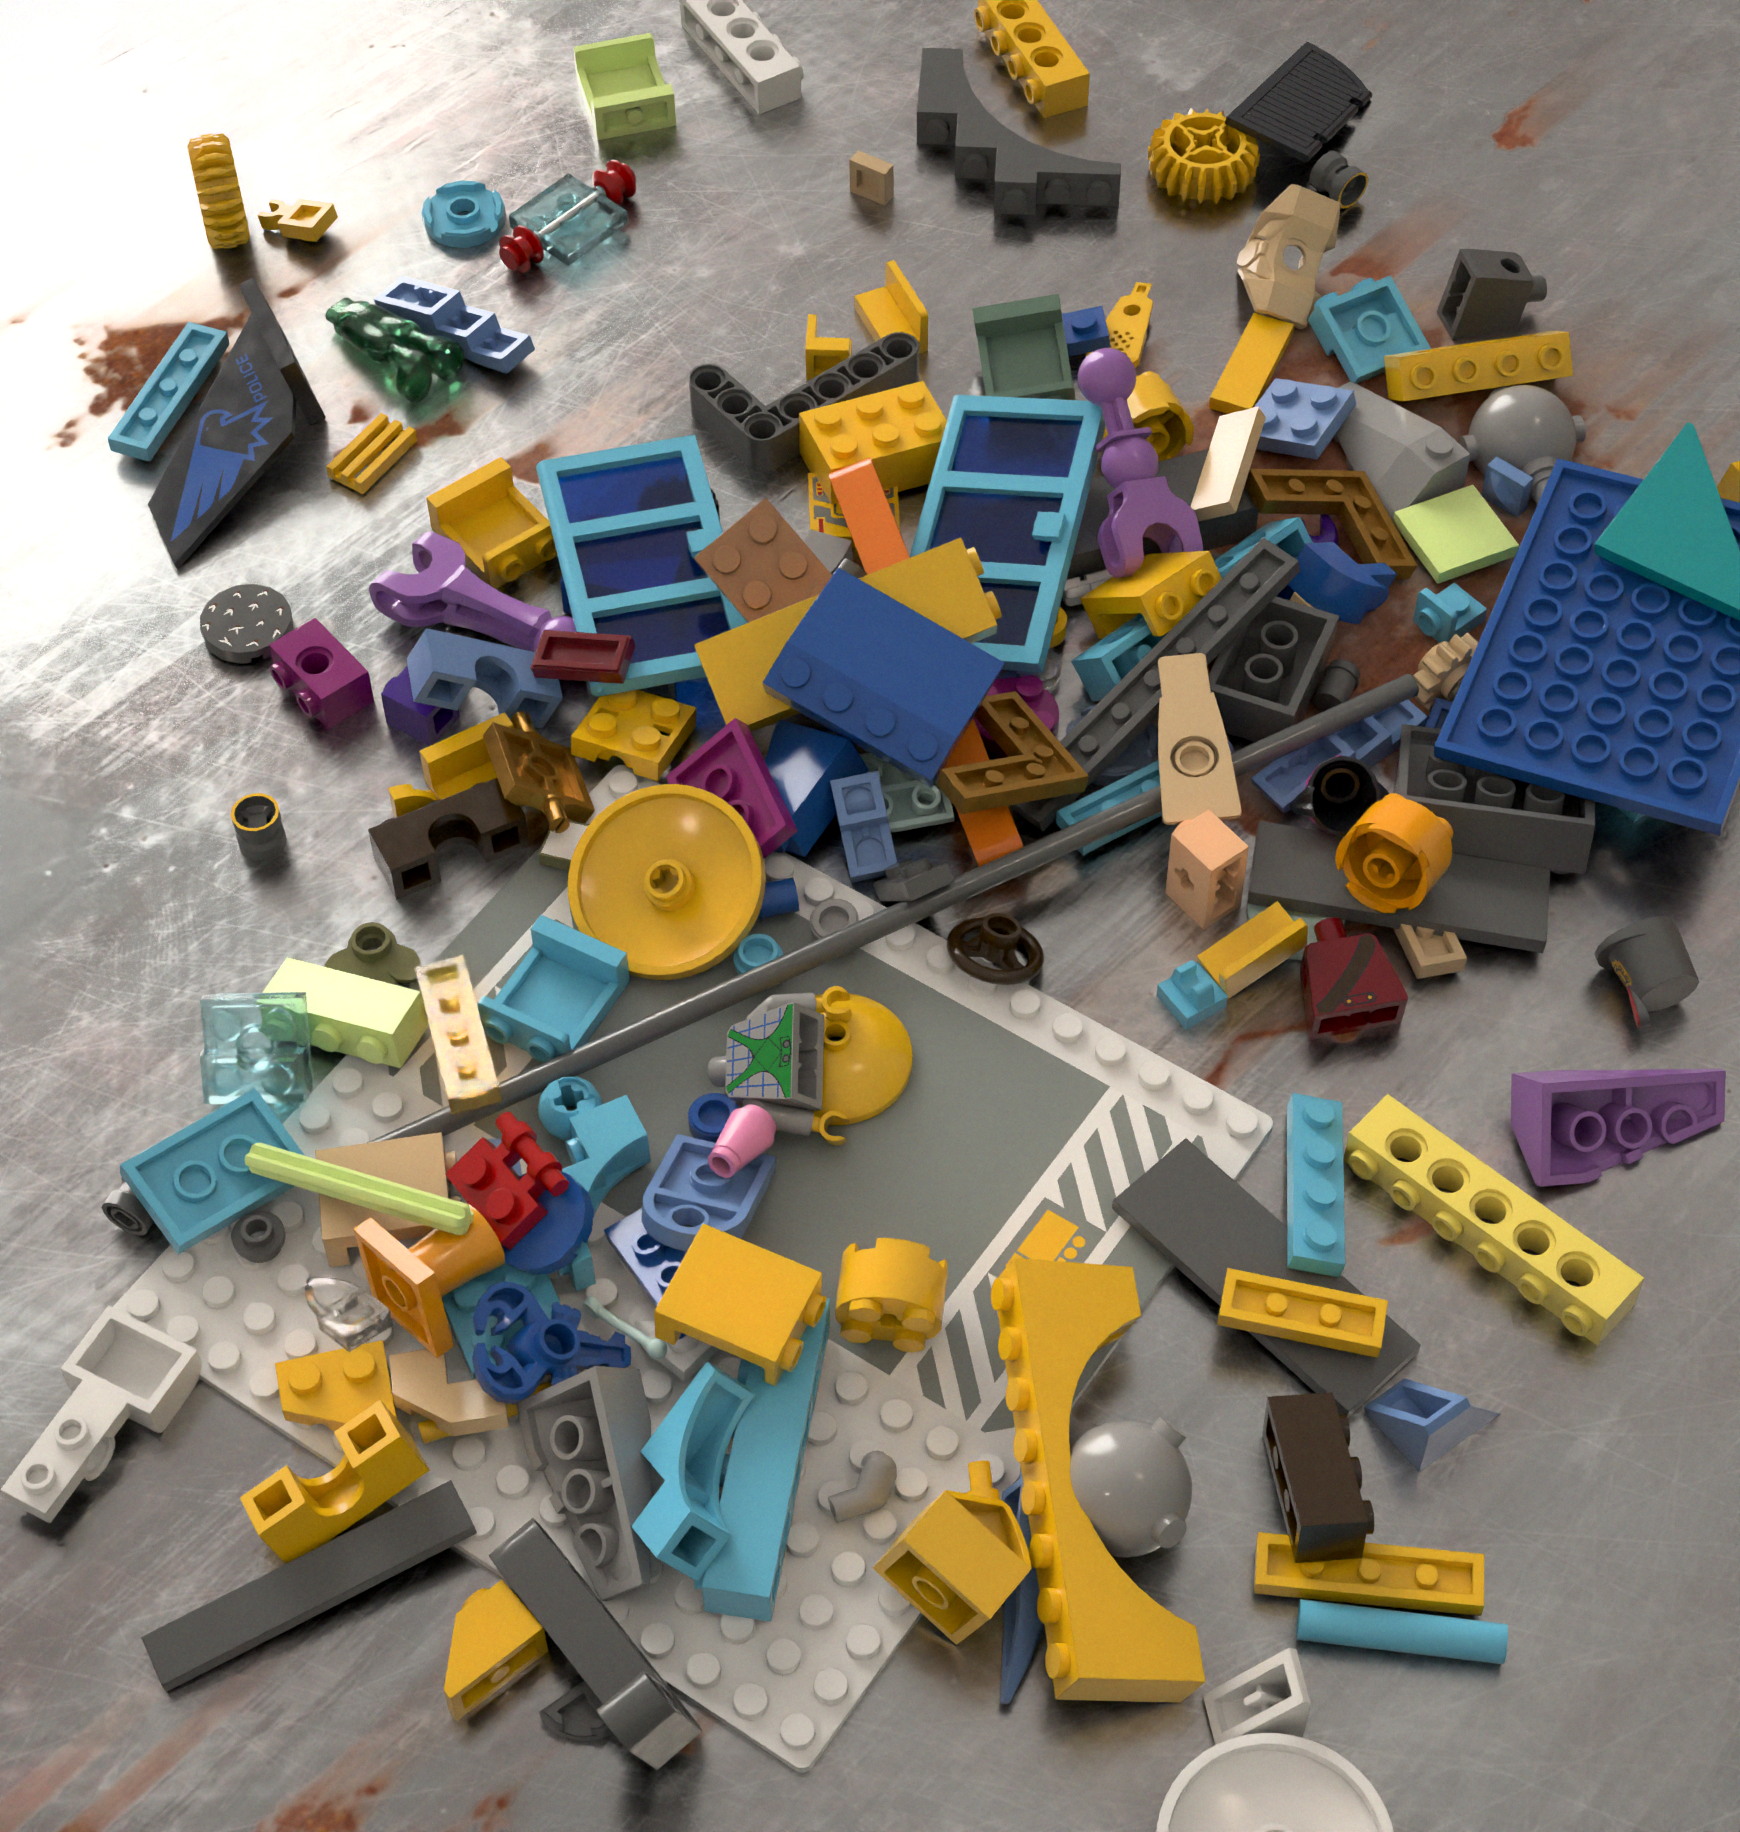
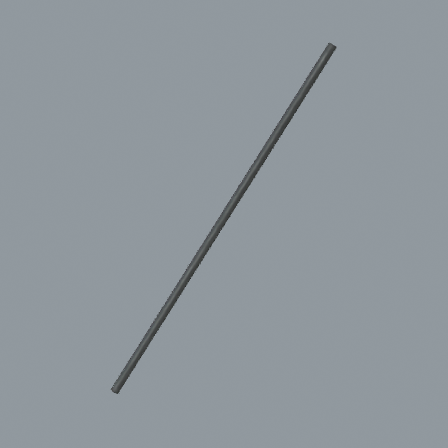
M1411 674L1403 675L1232 752L1231 757L1235 778L1417 696L1419 689L1416 680ZM1160 785L954 878V882L913 901L899 902L367 1143L440 1132L442 1137L543 1092L549 1083L561 1077L578 1076L1162 811Z

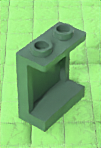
M1059 294L972 308L986 396L1076 400ZM989 416L990 422L1000 420L1002 422H1014L1021 419L1011 417Z

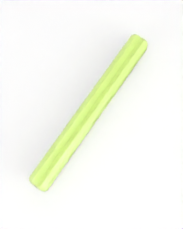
M255 1143L251 1146L250 1152L245 1155V1165L249 1166L251 1173L455 1235L466 1234L469 1225L474 1221V1213L470 1211V1207L466 1203L271 1145Z

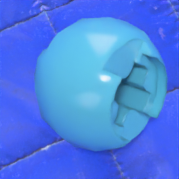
M578 1076L561 1077L549 1083L541 1094L538 1103V1117L550 1135L563 1141H568L572 1139L569 1118L602 1105L603 1100L591 1082ZM574 1106L575 1110L567 1111L566 1107Z

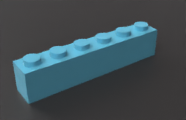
M827 1298L825 1309L816 1327L813 1328L807 1325L800 1340L804 1342V1346L792 1372L784 1370L776 1386L765 1382L764 1368L741 1358L738 1381L746 1385L755 1396L745 1409L731 1438L734 1439L731 1453L725 1454L720 1474L719 1487H723L720 1511L725 1526L732 1536L698 1582L694 1580V1589L702 1590L705 1612L772 1622L831 1325L830 1298Z

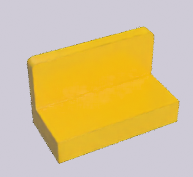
M895 260L885 263V286L855 295L854 308L875 342L891 333L904 332L917 339L919 354L928 351V312Z
M505 712L419 751L425 782L439 800L470 789L475 784L497 778L483 735L492 722L514 729L513 723Z
M1277 901L1197 955V962L1230 999L1307 946L1308 926L1302 918L1293 921Z

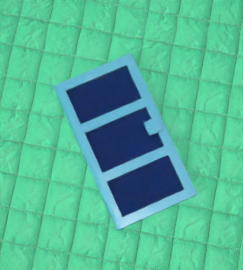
M955 395L953 397L910 557L960 537L966 550L972 547L975 548L984 570V574L977 577L984 593L989 591L994 593L1002 617L996 619V634L972 644L1003 661L1005 665L1002 670L1043 673L1099 454L1096 451L1095 445L1102 441L1106 427L1101 407L1089 401Z
M689 435L540 461L536 465V470L576 632L630 635L636 645L624 684L588 681L592 695L604 696L706 677L694 644L744 625L747 622L694 560L698 553L723 533L696 436Z

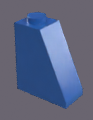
M779 720L776 724L765 763L798 831L774 851L777 853L788 851L805 857L837 814L830 781L865 774L869 771L850 739L784 720Z

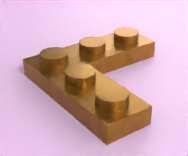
M1249 470L1245 487L1260 514L1337 515L1363 564L1386 563L1397 573L1395 579L1411 578L1417 564L1365 471Z
M1014 691L986 696L974 716L1008 757L943 768L940 771L937 782L939 788L961 814L1084 792L1089 775L1019 694Z

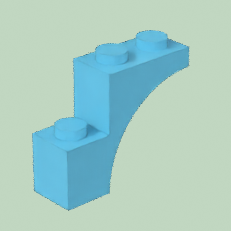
M627 1095L569 1118L572 1139L565 1141V1145L573 1165L562 1169V1172L571 1175L587 1190L594 1209V1215L603 1199L618 1182L631 1172L651 1162L647 1132ZM588 1240L586 1243L582 1241L580 1247L574 1252L578 1256L568 1266L556 1271L559 1276L568 1274L576 1292L596 1284Z
M708 1361L640 1451L665 1481L631 1526L657 1559L697 1582L732 1536L725 1526L720 1511V1474L732 1434L745 1409L755 1396L746 1385Z

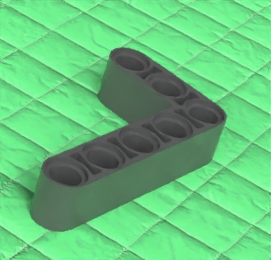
M904 332L886 335L767 406L760 402L722 367L715 364H702L691 370L688 376L691 414L749 468L760 472L771 471L800 455V412L918 382L919 343L914 336Z
M534 1518L529 1520L489 1554L491 1561L602 1702L603 1705L597 1709L598 1714L626 1749L658 1770L702 1732L701 1727L557 1544Z

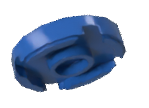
M565 1172L561 1173L568 1180L569 1186L563 1194L552 1196L546 1189L538 1197V1200L547 1209L548 1213L511 1250L501 1245L505 1255V1262L510 1266L530 1275L551 1274L568 1266L578 1256L574 1252L580 1247L582 1241L584 1243L587 1242L593 1226L594 1209L587 1190Z

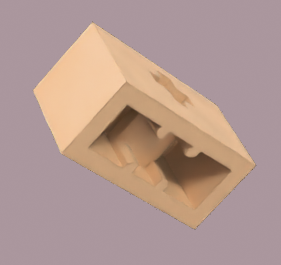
M1207 810L1193 820H1184L1171 834L1165 894L1203 930L1207 929L1241 906L1249 846L1210 810Z

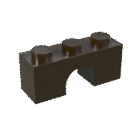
M498 778L475 784L470 789L442 800L432 801L422 808L397 818L387 819L381 824L368 829L374 859L396 900L441 882L437 853L448 845L455 843L469 844L480 852L485 863L530 846L526 815L520 806L504 798Z

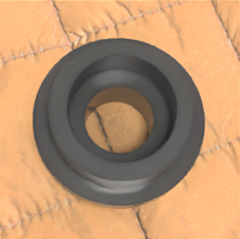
M256 1211L243 1216L237 1221L233 1227L231 1239L235 1251L241 1257L254 1263H264L272 1260L279 1254L285 1243L286 1232L282 1221L276 1215L266 1211ZM266 1231L260 1237H250L252 1234L256 1232Z

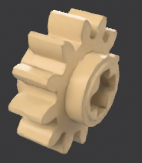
M1466 633L1461 638L1455 634L1450 642L1438 643L1421 659L1418 665V672L1413 675L1419 689V693L1415 698L1427 710H1432L1436 697L1450 702L1454 701L1479 643L1469 633Z

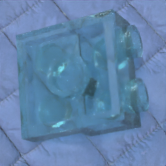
M306 992L204 994L200 999L204 1049L200 1054L204 1104H217V1109L254 1088H256L265 1102L268 1103L273 1112L294 1111L299 1108V1102H306L313 1090Z

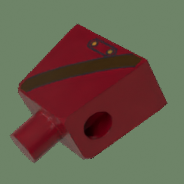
M1337 917L1327 918L1318 922L1313 928L1317 942L1305 946L1300 965L1302 996L1309 1040L1401 1023L1408 1002V996L1376 936L1365 933L1347 937L1343 921Z

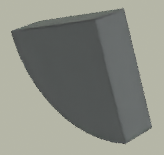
M585 1681L539 1712L541 1721L550 1730L571 1740L594 1741L613 1735L597 1712V1709L603 1705Z

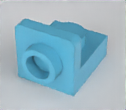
M1456 583L1451 584L1437 595L1428 588H1425L1418 593L1413 622L1419 626L1423 633L1432 636L1439 643L1444 641L1450 642L1455 634L1461 638L1483 623L1486 618L1487 608Z

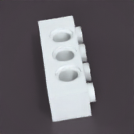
M680 0L681 25L759 115L801 98V80L804 77L801 63L795 56L792 57L784 49L778 36L768 31L762 24L759 15L756 12H751L743 3V0Z

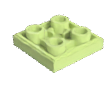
M1474 485L1394 512L1393 523L1437 584L1515 557L1519 548L1517 541Z

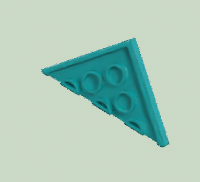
M1687 422L1595 542L1594 554L1740 621V550L1694 424Z

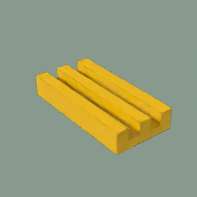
M380 413L326 466L328 477L364 494L418 441L416 429L408 426L404 430L401 422L394 420L390 423L388 416ZM394 438L395 440L379 455V452ZM366 465H368V467L357 478H354Z

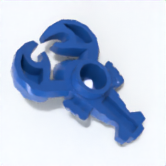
M509 1281L491 1285L477 1302L473 1316L474 1330L477 1336L483 1335L488 1318L491 1316L497 1317V1324L490 1329L491 1336L501 1335L519 1320H521L524 1326L508 1342L506 1348L509 1352L497 1346L491 1347L490 1356L496 1361V1365L491 1363L487 1355L485 1343H477L474 1347L472 1362L475 1378L482 1390L497 1402L516 1404L526 1399L535 1392L545 1375H551L550 1383L553 1386L577 1375L578 1371L590 1369L594 1366L627 1368L631 1365V1347L625 1344V1335L615 1331L611 1338L605 1341L599 1336L577 1330L581 1319V1312L575 1308L572 1309L568 1305H560L558 1302L552 1303V1319L549 1320L536 1297L523 1285Z

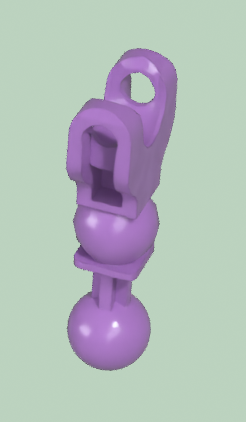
M1101 348L1091 352L1082 361L1078 370V386L1083 396L1089 402L1101 407L1108 436L1095 445L1097 452H1104L1101 458V471L1107 483L1114 490L1107 495L1110 510L1108 517L1099 528L1097 538L1107 571L1113 577L1120 578L1131 576L1141 567L1144 560L1143 537L1155 542L1162 553L1203 551V542L1194 510L1184 500L1176 497L1170 491L1165 476L1156 477L1159 471V457L1153 445L1145 440L1152 434L1151 428L1134 429L1127 402L1136 384L1134 364L1125 353L1117 349Z

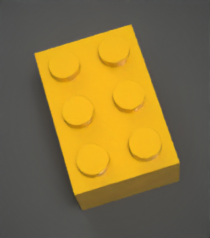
M924 381L800 412V454L810 473H815L831 505L839 502L828 474L869 457L873 462L883 490L898 486V492L930 484L947 420ZM956 455L951 471H956Z

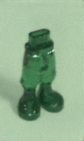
M346 297L331 306L325 314L326 320L333 324L335 332L357 351L377 363H392L397 368L396 389L401 397L411 403L419 402L427 396L432 384V373L444 381H449L455 378L462 369L465 355L462 347L457 342L445 336L425 334L415 322L364 300L355 302Z

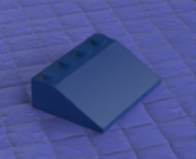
M838 567L787 640L765 677L763 686L767 694L838 735L850 739L857 746L928 787L933 788L941 769L947 764L1005 663Z

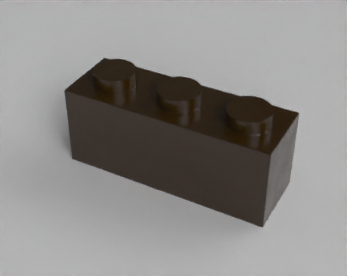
M1333 1392L1267 1397L1262 1434L1295 1563L1362 1558L1366 1535L1373 1534L1374 1512L1370 1500H1362L1360 1493L1362 1487L1361 1464L1357 1456L1350 1457L1348 1450L1350 1445V1427L1346 1414H1338Z

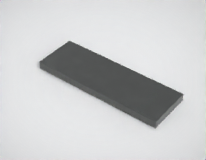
M1264 821L1258 822L1247 899L1248 904L1269 907L1278 901L1284 910L1325 917H1337L1343 920L1399 929L1400 924L1411 925L1414 932H1416L1417 927L1434 929L1433 935L1443 936L1444 931L1455 933L1457 938L1462 940L1539 953L1544 952L1547 942L1550 869L1452 853V860L1448 869L1417 907L1408 910L1409 907L1397 909L1395 913H1382L1365 906L1354 898L1345 886L1349 881L1343 869L1341 868L1338 872L1335 856L1337 847L1344 836Z
M1187 1138L1113 1200L1112 1209L1219 1306L1221 1304L1227 1268L1364 1295L1342 1275L1338 1278L1287 1268V1226ZM1387 1314L1382 1347L1378 1358L1249 1332L1315 1393L1333 1392L1338 1413L1346 1414L1347 1418L1416 1356L1421 1346Z

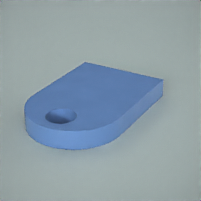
M677 1134L643 1195L642 1224L645 1230L658 1242L683 1251H688L703 1223L741 1238L746 1232L775 1174L776 1157L760 1154L732 1177L724 1178L713 1172L708 1164V1156L716 1143ZM681 1225H691L694 1227H684Z

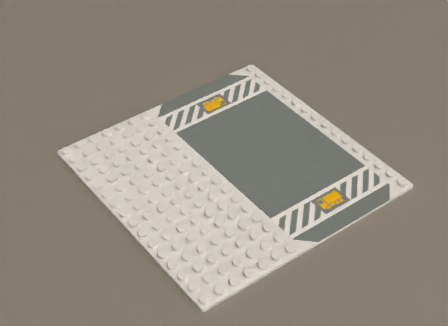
M625 765L613 767L589 793L595 811L585 824H590L600 812L617 799L636 790L661 784L635 775L633 769ZM542 845L421 974L420 980L415 981L409 987V989L421 992L429 1026L402 1068L382 1063L374 1064L363 1058L346 1055L282 1124L305 1156L316 1159L315 1150L367 1143L542 1064L527 1051L510 1043H498L488 1037L481 1029L477 1003L483 996L495 999L531 950L533 943L530 928L540 915L579 931L568 899L569 871L541 865L538 853ZM773 851L763 859L766 882L793 877L798 895L799 911L766 917L763 921L756 919L753 928L747 936L753 934L770 936L781 947L784 955L815 941L810 928V916L814 908L823 901L829 899L848 901L856 908L859 920L880 912L887 907L785 852L777 853ZM916 923L578 1075V1077L592 1083L602 1098L603 1104L627 1095L647 1132L651 1162L631 1172L618 1182L603 1199L594 1215L592 1232L588 1238V1248L592 1255L596 1284L576 1292L568 1274L559 1276L557 1272L548 1274L561 1305H568L572 1309L575 1308L581 1312V1319L577 1330L599 1336L605 1341H608L615 1331L625 1335L600 1318L594 1319L584 1310L582 1304L590 1296L596 1298L605 1309L634 1328L636 1320L654 1321L655 1305L609 1244L604 1229L642 1208L645 1190L676 1135L694 1138L690 1132L688 1112L692 1103L700 1096L709 1093L726 1095L725 1086L716 1087L710 1081L708 1064L713 1057L726 1055L727 1031L731 1025L746 1020L747 1016L771 995L814 993V995L824 994L828 988L833 986H841L848 993L861 995L877 1001L892 1011L902 1022L910 1037L913 1054L910 1079L903 1093L889 1108L870 1119L848 1125H828L827 1134L831 1136L838 1135L847 1139V1142L842 1145L834 1146L827 1143L821 1133L811 1131L809 1136L776 1131L773 1145L762 1153L776 1157L775 1174L746 1232L740 1238L822 1272L821 1295L830 1298L831 1325L772 1622L705 1612L702 1590L694 1589V1580L657 1559L651 1551L650 1584L613 1600L602 1601L672 1690L800 1773L807 1772L813 1767L923 1615L872 1567L912 1520L945 1490L960 1493L970 1491L968 1463L981 1460L990 1461L993 1488L999 1490L1000 1500H1002V1492L1019 1480L1021 1465L1016 1461L1013 1452V1442L1016 1434L1013 1412L1008 1409L1006 1404V1387L1008 1384L1005 1360L1000 1358L998 1351L1000 1335L998 1312L993 1309L991 1304V1288L994 1280L999 1277L1014 1258L1133 1267L1140 1311L1142 1312L1175 1265L1112 1209L1113 1200L1185 1138L1236 1182L1273 1128V1120L1269 1115L1026 983L997 985L971 977L959 969L950 958L947 951V940ZM735 951L710 969L681 979L651 980L629 974L630 983L587 1043L739 975L734 966ZM970 957L983 966L1000 970L978 957ZM841 1037L829 1038V1040L831 1041H839L843 1039ZM543 1092L443 1136L445 1152L455 1151L458 1162L482 1137L485 1139H501L502 1133L495 1126V1121L502 1113L512 1112L518 1121L528 1123L537 1135L536 1143L544 1152H551L561 1163L562 1169L573 1165L568 1155L565 1141L550 1135L538 1117V1103ZM735 1101L738 1108H743V1103ZM574 1106L566 1107L567 1111L575 1110ZM521 1158L520 1165L523 1175L527 1173L528 1165ZM451 1183V1197L460 1195L461 1202L467 1203L463 1196ZM295 1186L252 1211L270 1212L276 1215L284 1225L286 1232L285 1243L275 1258L264 1263H254L241 1257L235 1251L231 1239L233 1227L237 1223L235 1221L179 1255L170 1244L118 1300L113 1308L196 1348L202 1361L199 1379L335 1468L342 1460L344 1451L333 1430H330L323 1424L309 1426L285 1421L281 1407L275 1363L383 1340L391 1379L389 1355L426 1348L374 1302L358 1246L350 1247L351 1264L329 1267L322 1241L319 1193ZM681 1225L684 1227H694L691 1225ZM266 1231L256 1232L252 1234L250 1237H260ZM423 1237L398 1241L408 1249ZM877 1238L904 1239L928 1246L930 1248L929 1258L936 1262L944 1259L947 1260L948 1279L942 1329L934 1338L926 1340L923 1351L903 1352L893 1346V1341L872 1339L867 1343H853L840 1336L841 1325L835 1318V1306L842 1256L850 1244L856 1243L859 1250L875 1248ZM449 1324L454 1347L445 1352L448 1384L473 1380ZM625 1335V1344L631 1347V1365L627 1368L640 1369L651 1419L652 1436L701 1368L684 1383L660 1362L651 1358L639 1343ZM1124 1335L1090 1357L1078 1380L1072 1400V1407ZM719 1349L708 1362L738 1380L741 1358ZM545 1375L539 1385L551 1382V1375ZM396 1407L398 1421L411 1435L430 1471L386 1502L397 1508L451 1480L477 1531V1534L453 1546L505 1579L491 1561L489 1554L529 1520L534 1518L600 1599L573 1546L575 1534L565 1514L556 1513L549 1499L554 1493L543 1471H535L527 1456L519 1415L508 1418V1428L455 1437L448 1436L423 1444L417 1423L429 1419L419 1413L410 1415ZM734 1438L730 1439L725 1454L731 1453ZM878 1450L890 1456L896 1464L897 1478L884 1507L836 1523L830 1509L828 1497L856 1487L863 1468L861 1461L867 1453ZM652 1465L651 1499L665 1481ZM719 1487V1504L723 1487Z

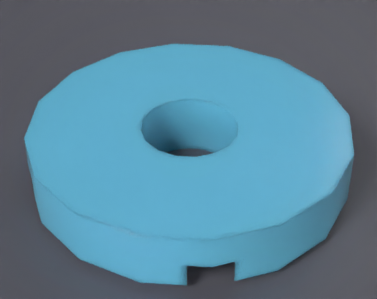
M456 181L437 188L436 195L430 200L428 196L423 202L421 214L427 235L437 243L455 248H469L486 243L496 237L504 227L506 213L500 193L493 189L494 193L487 190L485 184L477 181ZM463 211L472 212L468 215L463 216L456 215L457 213Z

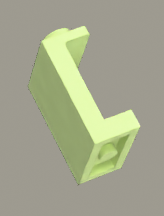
M651 33L585 44L574 48L576 78L597 140L676 126L674 92L671 84L664 83L655 57L654 39Z

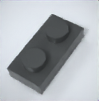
M909 858L885 868L884 871L887 877L874 882L873 886L880 901H913L955 880L948 863H929L928 858L913 862Z

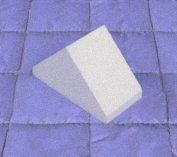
M1289 1647L1203 1694L1215 1745L1231 1738L1255 1733H1281L1303 1737L1311 1702L1297 1649Z

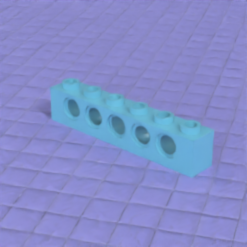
M1296 517L1268 522L1215 559L1214 562L1221 577L1223 578L1263 537L1297 559L1306 543H1313L1301 518ZM1137 614L1071 661L1092 701H1101L1165 636H1153L1142 614Z

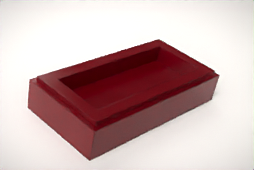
M543 630L530 668L535 678L624 684L636 645L630 635Z

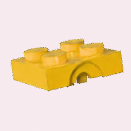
M641 690L600 696L571 735V755L593 762L597 758L609 761L612 756H617L625 762L626 767L633 768L635 775L658 781L695 728L697 707ZM659 731L668 733V734H670V735H669V737H668V736H665V735H662V734H660Z

